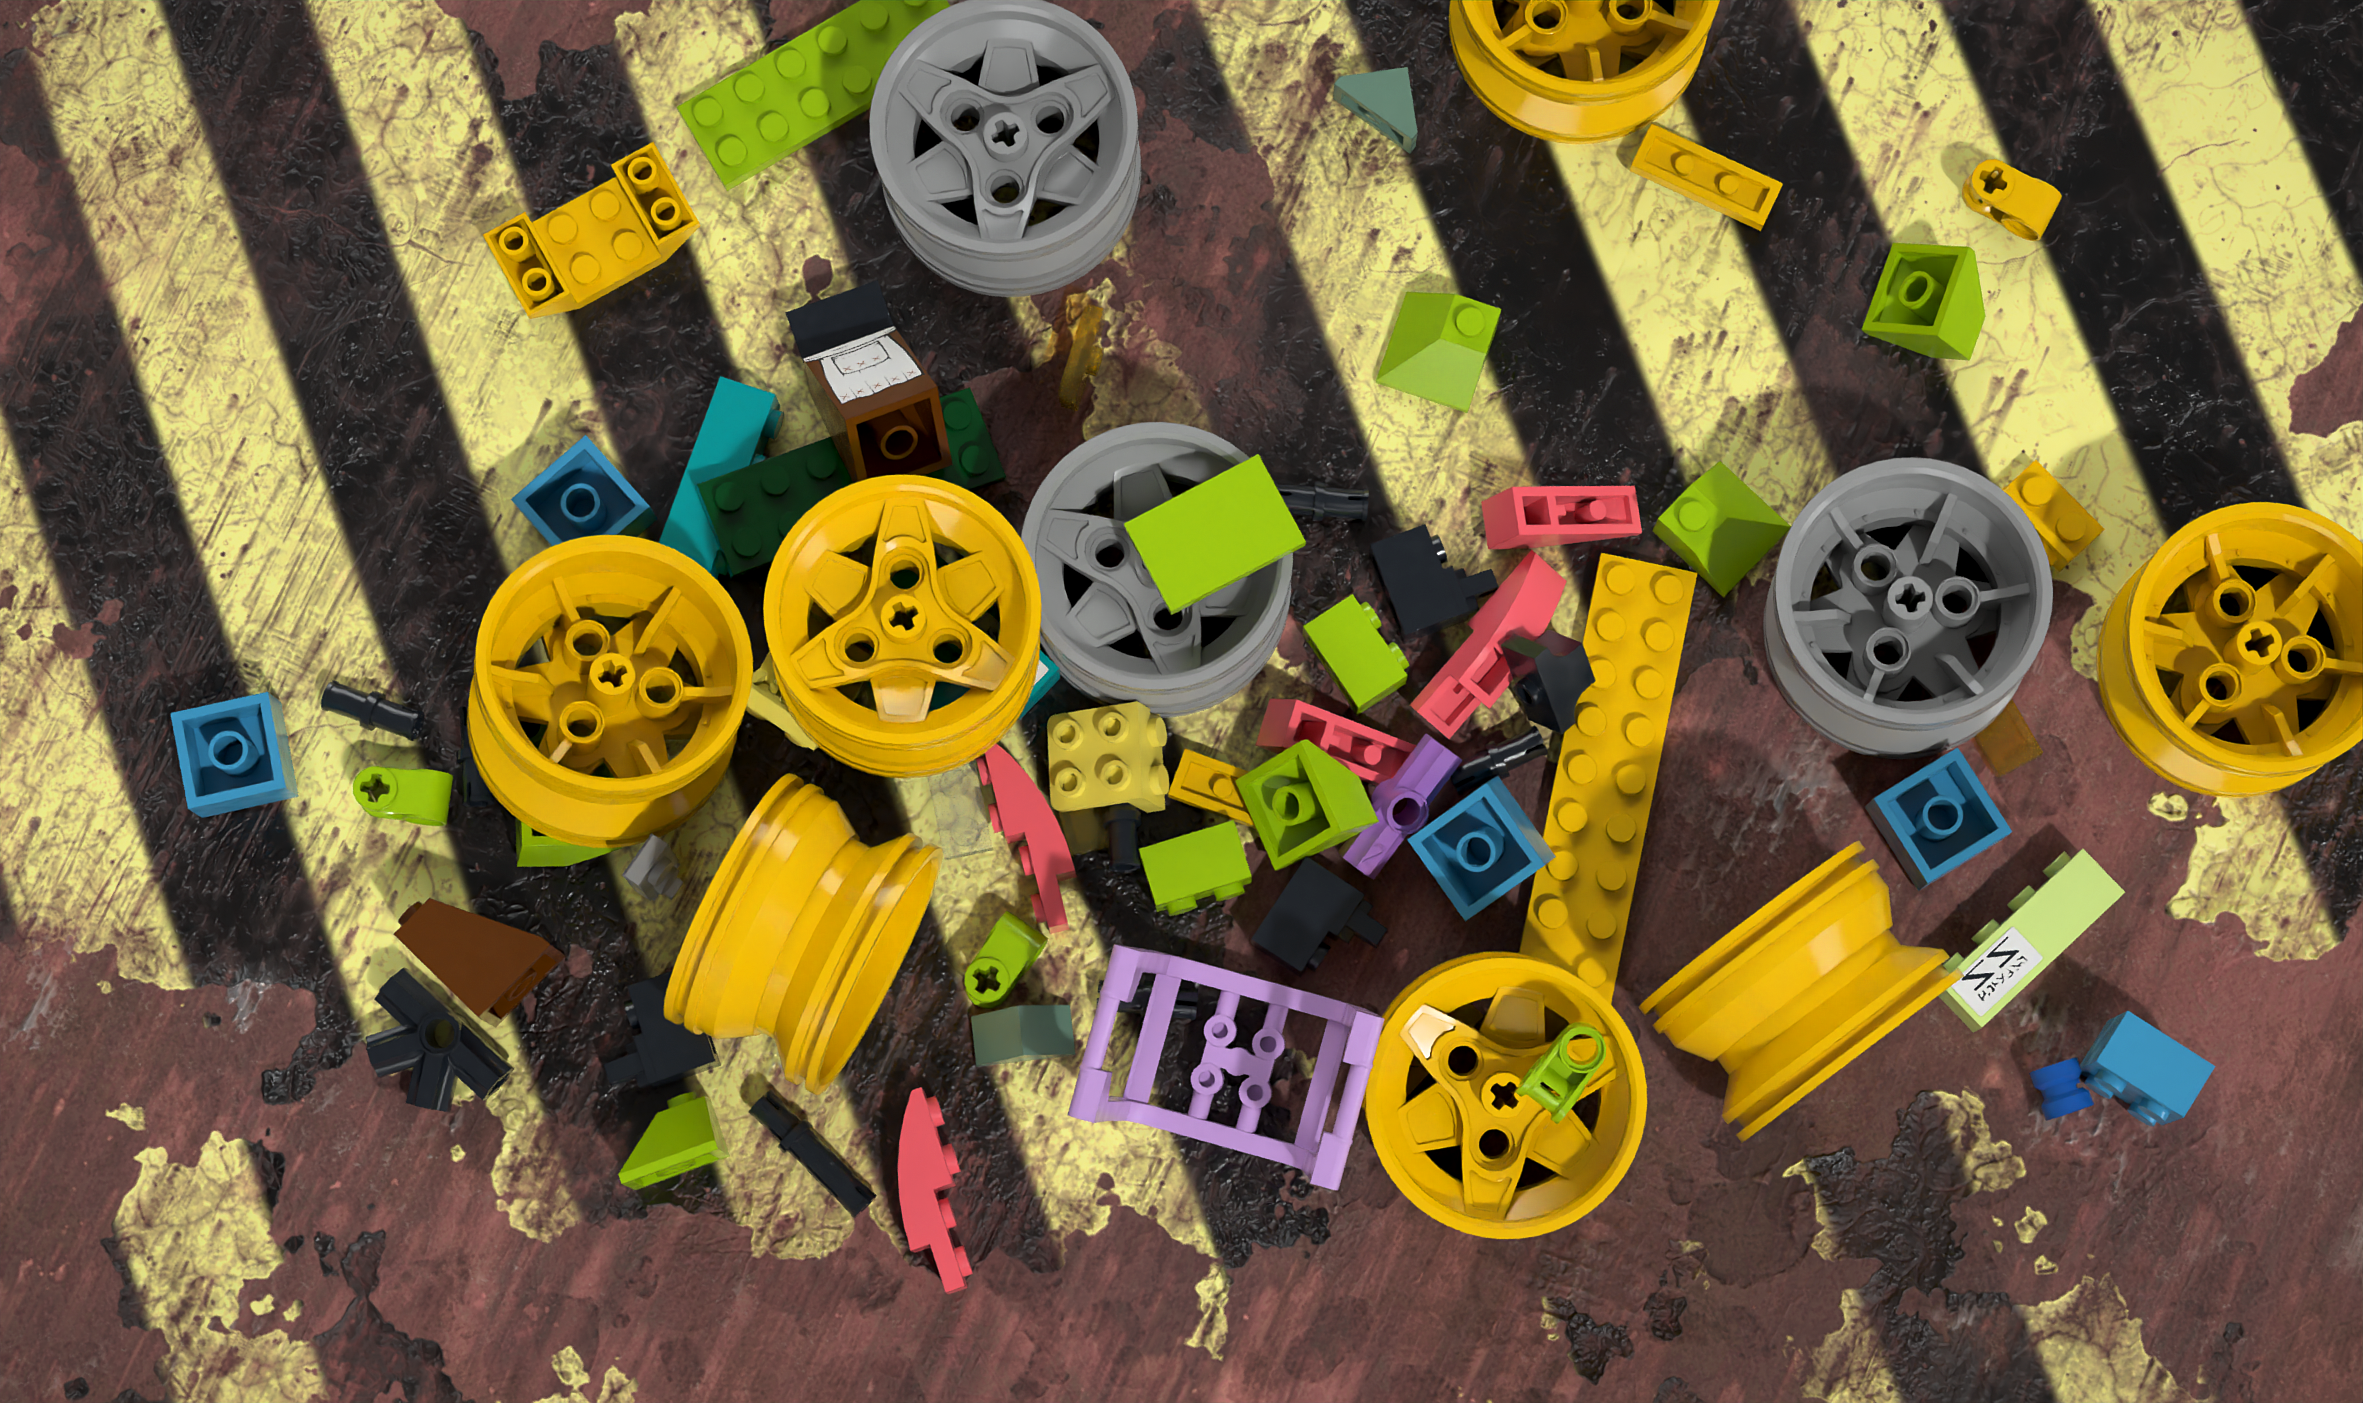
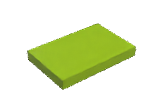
M1259 454L1124 523V528L1171 615L1306 546V541Z

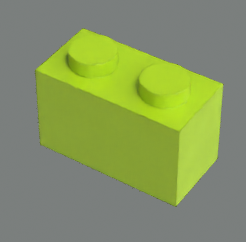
M1352 594L1304 625L1302 636L1357 716L1406 684L1408 675L1404 669L1409 667V663L1395 642L1389 645L1385 643L1377 631L1382 624L1369 603L1365 601L1360 605Z
M1234 820L1139 849V855L1156 910L1159 912L1167 909L1169 916L1191 911L1197 908L1196 900L1214 894L1216 901L1237 897L1245 893L1243 886L1252 882V876Z

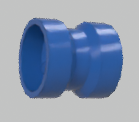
M2077 1057L2029 1073L2034 1088L2040 1090L2044 1101L2041 1109L2046 1121L2094 1105L2089 1090L2083 1087L2077 1088L2076 1084L2081 1083L2079 1077L2082 1073Z

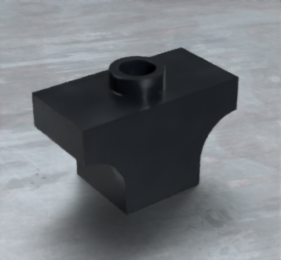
M1549 629L1535 641L1513 634L1501 644V648L1515 682V694L1522 702L1528 720L1563 734L1576 723L1574 712L1580 695L1596 681L1584 646L1579 641Z

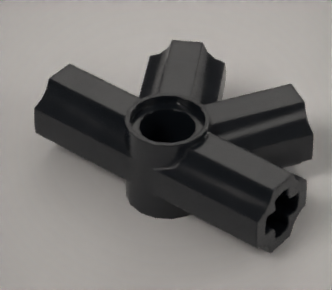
M402 968L380 988L374 1000L401 1025L366 1036V1050L370 1064L379 1078L413 1067L406 1098L407 1104L431 1110L451 1112L458 1078L483 1101L498 1091L509 1079L510 1074L515 1068L471 1028L466 1017L451 1010L407 968ZM443 1020L450 1022L454 1029V1039L446 1048L440 1046L435 1039V1029Z

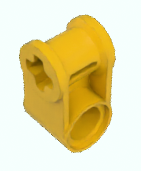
M1996 159L1985 160L1980 163L1964 182L1962 188V197L1968 208L2002 225L2014 235L2030 241H2039L2062 198L2061 193L2052 185L2040 179L2030 177L2003 161ZM1985 180H1989L1993 183L1991 188V194L1983 190L1985 187Z

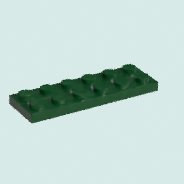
M969 387L941 397L940 403L953 465L923 476L941 479L970 492L1004 481L1006 477L971 388ZM828 437L696 485V491L730 577L733 579L772 565L784 538L799 519L819 501L835 491L853 484V481L832 438Z

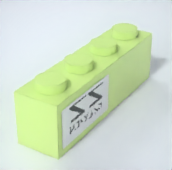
M2084 849L2072 857L2065 851L2042 871L2049 878L2036 891L2030 885L2026 886L2007 904L2013 911L2010 916L2000 925L1994 919H1991L1971 938L1978 945L1965 958L1956 952L1943 964L1949 974L1959 968L1964 977L1938 996L1973 1033L1988 1023L2125 893Z

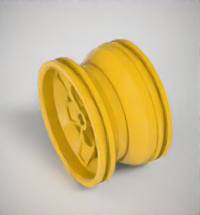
M1450 0L1449 33L1453 53L1465 81L1477 98L1498 118L1528 135L1543 140L1565 144H1595L1618 139L1644 128L1658 119L1680 98L1697 70L1706 44L1707 34L1711 28L1720 0H1673V16L1654 0H1506L1519 8L1502 30L1498 25L1492 0ZM1623 5H1630L1638 9L1641 16L1632 20L1625 19L1619 15L1617 8ZM1538 15H1549L1556 20L1557 25L1551 29H1542L1534 23L1533 19ZM1621 53L1644 60L1631 70L1618 75ZM1559 58L1565 79L1548 74L1540 69Z
M905 474L869 478L837 490L819 501L799 519L780 545L768 574L764 594L763 610L767 643L772 657L776 682L789 713L806 736L821 750L836 760L869 774L891 778H921L945 773L972 762L997 744L1013 727L1030 698L1038 671L1042 611L1041 592L1034 564L1024 542L1004 516L988 502L958 485L941 479ZM877 541L872 568L846 557L858 548ZM933 541L955 550L965 558L937 568ZM902 570H910L919 577L916 585L908 589L898 588L891 580L897 572ZM814 601L835 623L809 641V617ZM995 602L1000 617L998 643L973 625ZM859 642L866 643L874 649L872 657L864 662H854L848 658L846 653L853 644ZM951 643L960 648L962 654L955 662L943 663L935 658V650L940 645ZM859 681H870L877 712L851 701L835 687ZM936 682H948L971 688L954 702L929 712Z
M2251 502L2220 508L2200 516L2173 534L2118 591L2105 615L2097 644L2096 671L2103 706L2113 728L2131 753L2158 776L2189 791L2222 798H2247L2273 793L2289 787L2363 739V543L2342 526L2320 514L2304 508L2272 502ZM2231 565L2258 567L2279 575L2255 592L2253 587L2246 581H2243ZM2182 584L2189 612L2160 614L2168 598ZM2228 595L2238 602L2240 606L2239 616H2230L2223 612L2219 602L2220 596ZM2318 608L2329 626L2335 651L2306 634ZM2289 651L2299 652L2305 657L2307 661L2306 673L2297 672L2290 667L2287 657ZM2156 668L2182 676L2169 698L2159 681ZM2208 678L2217 679L2224 684L2227 691L2225 700H2216L2209 695L2206 689V680ZM2297 700L2326 701L2324 707L2312 723L2299 733ZM2234 719L2247 745L2223 741L2210 735Z
M596 535L572 539L554 545L524 562L510 574L491 599L482 618L475 650L474 675L467 708V731L473 759L489 790L512 815L529 827L556 840L578 846L616 848L646 842L651 833L661 837L687 822L705 806L724 778L735 746L737 731L742 722L751 692L753 655L747 628L739 609L719 581L697 562L675 549L643 538L625 535ZM615 616L633 621L611 636L602 624L590 620L588 617ZM541 638L549 662L518 668L526 652ZM579 644H589L595 647L598 653L593 656H583L577 653L574 647ZM677 648L691 666L698 687L683 682L676 672L668 668ZM655 690L663 691L671 700L666 703H656L649 699L647 693ZM519 721L548 725L538 749L529 740ZM574 724H583L592 731V734L587 737H577L568 728ZM664 739H691L674 759L668 760ZM604 762L614 778L591 775Z
M792 773L784 775L770 788L751 813L707 889L684 939L669 980L663 1008L665 1019L675 1024L684 1022L685 1029L696 1035L704 1032L716 1039L758 1036L763 1033L775 1039L785 1079L795 1085L805 1081L807 1091L820 1095L831 1085L853 1054L903 963L934 891L943 859L942 848L933 843H929L923 848L922 838L913 833H908L875 847H870L859 841L857 832L839 803L825 796L822 788L811 783L804 786L802 778Z
M1856 841L1841 850L1779 894L1700 954L1639 1006V1009L1645 1016L1653 1011L1658 1015L1660 1019L1653 1024V1027L1658 1034L1664 1032L1676 1048L1711 1062L1717 1059L1728 1073L1729 1077L1722 1118L1727 1124L1735 1119L1738 1120L1744 1128L1736 1134L1741 1143L1964 977L1959 968L1949 974L1942 965V963L1950 958L1944 949L1901 945L1889 929L1893 924L1889 887L1877 873L1880 867L1874 859L1864 864L1858 857L1865 851L1860 841Z
M1504 951L1480 952L1448 960L1418 976L1397 995L1383 1013L1382 1017L1385 1020L1373 1060V1068L1371 1069L1363 1097L1365 1117L1374 1147L1382 1165L1400 1191L1416 1207L1444 1225L1467 1234L1495 1239H1521L1553 1232L1572 1224L1602 1203L1617 1187L1635 1158L1642 1139L1647 1111V1084L1641 1056L1630 1030L1613 1006L1589 984L1565 969L1538 957ZM1493 997L1480 1030H1476L1447 1015L1467 1003ZM1544 1006L1557 1012L1570 1024L1587 1022L1595 1026L1606 1044V1057L1602 1065L1585 1085V1089L1578 1098L1580 1100L1598 1089L1597 1112L1590 1132L1572 1109L1556 1124L1551 1120V1112L1527 1094L1521 1097L1515 1093L1516 1088L1539 1057L1546 1053L1553 1043L1545 1042ZM1579 1034L1582 1038L1570 1039L1567 1045V1054L1574 1060L1584 1061L1594 1055L1596 1041L1587 1034ZM1459 1046H1468L1475 1051L1477 1056L1474 1068L1463 1074L1452 1071L1448 1064V1057L1451 1051ZM1415 1054L1435 1079L1436 1083L1406 1102L1407 1076ZM1511 1082L1508 1087L1513 1094L1511 1099L1506 1102L1504 1099L1499 1098L1493 1103L1495 1095L1491 1091L1492 1086L1498 1083L1504 1087ZM1547 1088L1549 1091H1551V1092H1552L1553 1094H1555L1556 1096H1559V1095H1560V1094H1558L1556 1091H1554L1552 1088ZM1491 1129L1503 1131L1507 1136L1506 1149L1497 1156L1485 1155L1479 1148L1481 1136ZM1460 1145L1462 1180L1438 1166L1425 1151ZM1526 1157L1556 1172L1537 1183L1516 1188Z

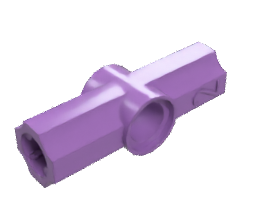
M1426 733L1394 777L1381 782L1375 788L1371 796V805L1379 822L1346 840L1337 853L1374 880L1407 834L1415 833L1425 825L1429 816L1428 806L1462 762V759ZM1407 798L1405 809L1399 814L1392 815L1395 804L1399 800Z

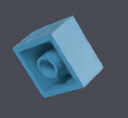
M586 435L511 499L519 511L551 547L572 539L587 536L625 535L637 537L657 520L651 507Z
M269 692L170 713L187 807L193 813L204 818L299 797L282 704Z
M1958 747L1876 796L1865 806V809L1918 891L2002 841L2012 833L2007 822Z
M1499 776L1485 783L1407 839L1465 921L1556 857Z
M2126 1011L2106 1022L2080 1064L2081 1074L2087 1077L2084 1084L2088 1088L2108 1099H2111L2114 1094L2130 1105L2127 1111L2133 1117L2154 1127L2156 1122L2160 1125H2165L2184 1118L2216 1067L2130 1011Z

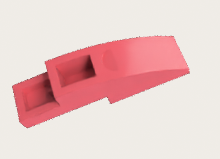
M1531 550L1467 623L1474 632L1413 700L1410 706L1448 739L1453 736L1481 702L1490 709L1513 680L1501 644L1513 634L1531 641L1538 639L1548 626L1567 581Z
M995 744L985 755L976 758L983 786L993 785L997 801L996 803L988 804L994 833L1004 831L1008 844L1027 840L1028 845L1018 848L1025 876L1032 874L1036 876L1040 893L1032 894L1030 897L1037 924L1047 922L1050 934L1069 930L1058 884L1059 881L1077 877L1067 842L1055 815L1035 783L1010 754L998 744Z
M920 1087L911 1091L899 1140L898 1186L900 1206L910 1250L916 1253L931 1247L945 1292L952 1294L968 1288L965 1276L971 1275L973 1272L964 1245L955 1248L949 1229L956 1227L957 1222L948 1197L939 1200L937 1192L956 1186L952 1174L961 1172L952 1143L943 1146L937 1130L938 1126L945 1124L937 1097L935 1095L927 1098L925 1091Z

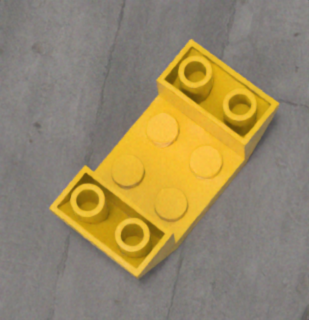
M654 142L611 164L616 177L543 217L531 222L526 212H523L483 234L484 239L529 319L576 310L586 306L664 263L701 226Z

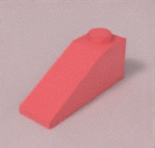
M1635 486L1510 487L1481 502L1488 549H1531L1637 536L1642 533Z
M1269 699L1255 746L1279 754L1299 741L1307 739L1358 775L1362 782L1378 786L1385 780L1392 779L1416 747L1414 744L1297 699Z

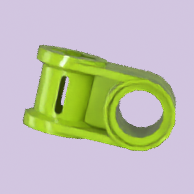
M373 766L362 770L355 777L353 795L364 811L370 816L402 820L426 826H446L453 775L429 769L406 770ZM379 783H383L389 793L381 794L378 802H375L368 792L377 790Z
M1006 911L987 936L982 949L965 973V987L969 1000L974 1005L983 1009H992L1000 1006L1007 999L1020 978L1035 963L1049 938L1011 912ZM991 973L996 974V985L999 989L995 992L988 988L983 994L979 993V984L976 978L979 975L983 978H988Z
M1575 1022L1568 1025L1561 1031L1546 1053L1539 1057L1516 1088L1515 1093L1521 1097L1527 1094L1551 1112V1120L1558 1124L1576 1103L1585 1089V1085L1602 1065L1606 1057V1044L1601 1033L1595 1026L1587 1022ZM1578 1034H1587L1596 1041L1594 1055L1584 1061L1574 1060L1567 1054V1045L1570 1039ZM1540 1083H1545L1560 1095L1556 1096Z

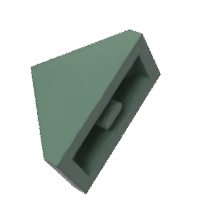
M1408 67L1340 76L1334 83L1333 99L1409 154L1416 147L1418 131Z
M1020 1005L971 1016L977 1067L1076 1055L1070 1005Z

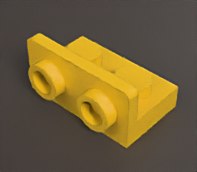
M2037 460L2032 462L2008 486L2002 489L2019 505L2032 522L2041 538L2050 567L2053 566L2058 572H2061L2105 530Z

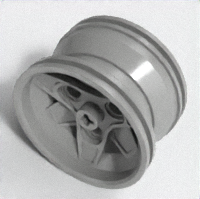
M967 0L941 10L913 29L898 45L884 66L876 84L871 103L869 121L872 153L882 182L887 207L896 230L906 246L928 269L944 280L972 292L999 297H1025L1049 292L1074 282L1101 263L1114 249L1132 219L1140 192L1141 156L1138 141V116L1134 91L1122 61L1105 38L1089 23L1076 14L1043 0ZM982 65L978 86L958 77L963 72ZM1036 65L1047 68L1062 78L1040 87ZM963 116H972L979 120L978 125L970 131L963 132L954 127L955 122ZM1048 118H1056L1064 124L1062 129L1053 134L1044 133L1038 127L1042 121ZM923 119L941 138L942 142L916 158L917 133L920 122ZM1095 120L1099 130L1100 141L1096 164L1072 146L1076 138ZM1003 187H1011L1019 192L1014 201L1006 204L997 202L993 196L997 190ZM973 198L978 225L957 217L941 204ZM1037 199L1066 207L1052 218L1039 224L1028 226L1032 209Z
M1144 422L1111 429L1089 439L1067 454L1050 471L1032 499L1025 517L1021 539L1031 556L1041 592L1040 645L1046 656L1060 668V675L1072 687L1104 707L1138 701L1150 708V713L1159 714L1161 718L1186 716L1204 711L1222 703L1248 685L1260 673L1279 644L1289 613L1293 552L1178 611L1182 617L1181 624L1173 630H1163L1155 624L1154 620L1160 611L1168 608L1124 528V523L1173 498L1166 482H1175L1194 488L1250 459L1230 442L1202 429L1177 423ZM1114 492V519L1086 514L1095 504ZM1114 547L1122 551L1124 559L1118 566L1108 568L1099 564L1097 561L1098 554L1105 548ZM1064 563L1093 582L1073 608L1068 600L1064 586ZM1201 617L1236 618L1222 635L1212 643L1201 648ZM1138 631L1152 659L1130 656L1116 651L1108 645Z
M1913 457L1893 458L1858 467L1840 476L1818 492L1802 509L1785 538L1767 595L1763 620L1764 647L1773 678L1788 704L1805 723L1831 742L1848 750L1878 758L1914 759L1932 756L1953 749L1981 733L2000 715L2014 696L2044 642L2050 623L2053 601L2052 575L2048 557L2034 525L2019 505L1997 485L1969 469L1945 461ZM1885 527H1912L1895 550L1880 544L1865 533ZM1959 546L1976 561L1989 583L1969 580L1955 575ZM1868 562L1878 563L1885 569L1887 577L1880 581L1870 580L1863 575L1861 566ZM1825 565L1840 590L1810 601L1813 582L1821 567ZM1948 595L1961 597L1966 602L1967 611L1961 614L1949 612L1944 607L1942 598ZM1996 633L1991 653L1979 670L1967 641ZM1881 645L1890 646L1898 653L1899 661L1891 665L1882 664L1874 656L1873 649ZM1823 653H1851L1846 680L1829 664ZM1912 678L1933 697V699L1922 701H1897Z

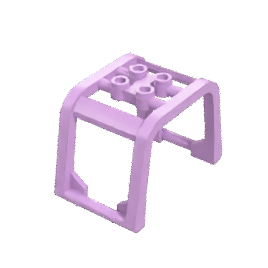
M1114 944L1103 986L1100 990V997L1083 1060L1079 1066L1080 1071L1068 1116L1092 1123L1130 1121L1296 1167L1309 1177L1311 1184L1338 1191L1349 1149L1353 1143L1352 1138L1369 1075L1373 1068V1060L1385 1018L1359 1006L1158 951ZM1142 973H1154L1156 977L1123 1098L1109 1096L1112 1072L1103 1070L1102 1065L1120 1000L1132 1002ZM1181 979L1221 989L1215 1015L1207 1020L1204 1026V1035L1207 1042L1201 1064L1191 1074V1084L1194 1092L1188 1114L1148 1104ZM1240 995L1269 1003L1263 1029L1259 1030L1252 1040V1048L1255 1055H1252L1243 1047L1227 1048L1237 1036V1026L1234 1017ZM1289 1008L1328 1019L1294 1144L1255 1133L1261 1109L1269 1103L1272 1097V1087L1269 1082L1275 1059L1285 1049V1039L1282 1032ZM1342 1060L1351 1065L1333 1132L1330 1133L1323 1131ZM1221 1068L1226 1069L1228 1073L1234 1076L1249 1075V1078L1243 1081L1239 1088L1242 1106L1236 1128L1207 1120L1213 1095L1224 1084V1074Z

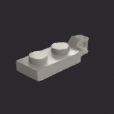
M652 833L622 874L636 892L650 901H655L659 894H664L672 900L683 884V881L677 878L679 873L677 868L680 865L678 863L679 859L666 842Z

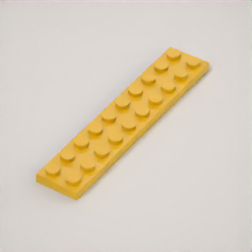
M1601 553L1582 640L1596 681L1580 695L1574 712L1576 723L1563 733L1542 836L1556 857L1535 872L1519 953L1538 957L1565 969L1597 990L1611 1004L1697 573ZM1544 1006L1545 1042H1553L1570 1023L1557 1012ZM1578 1034L1574 1036L1572 1039H1578L1582 1037Z

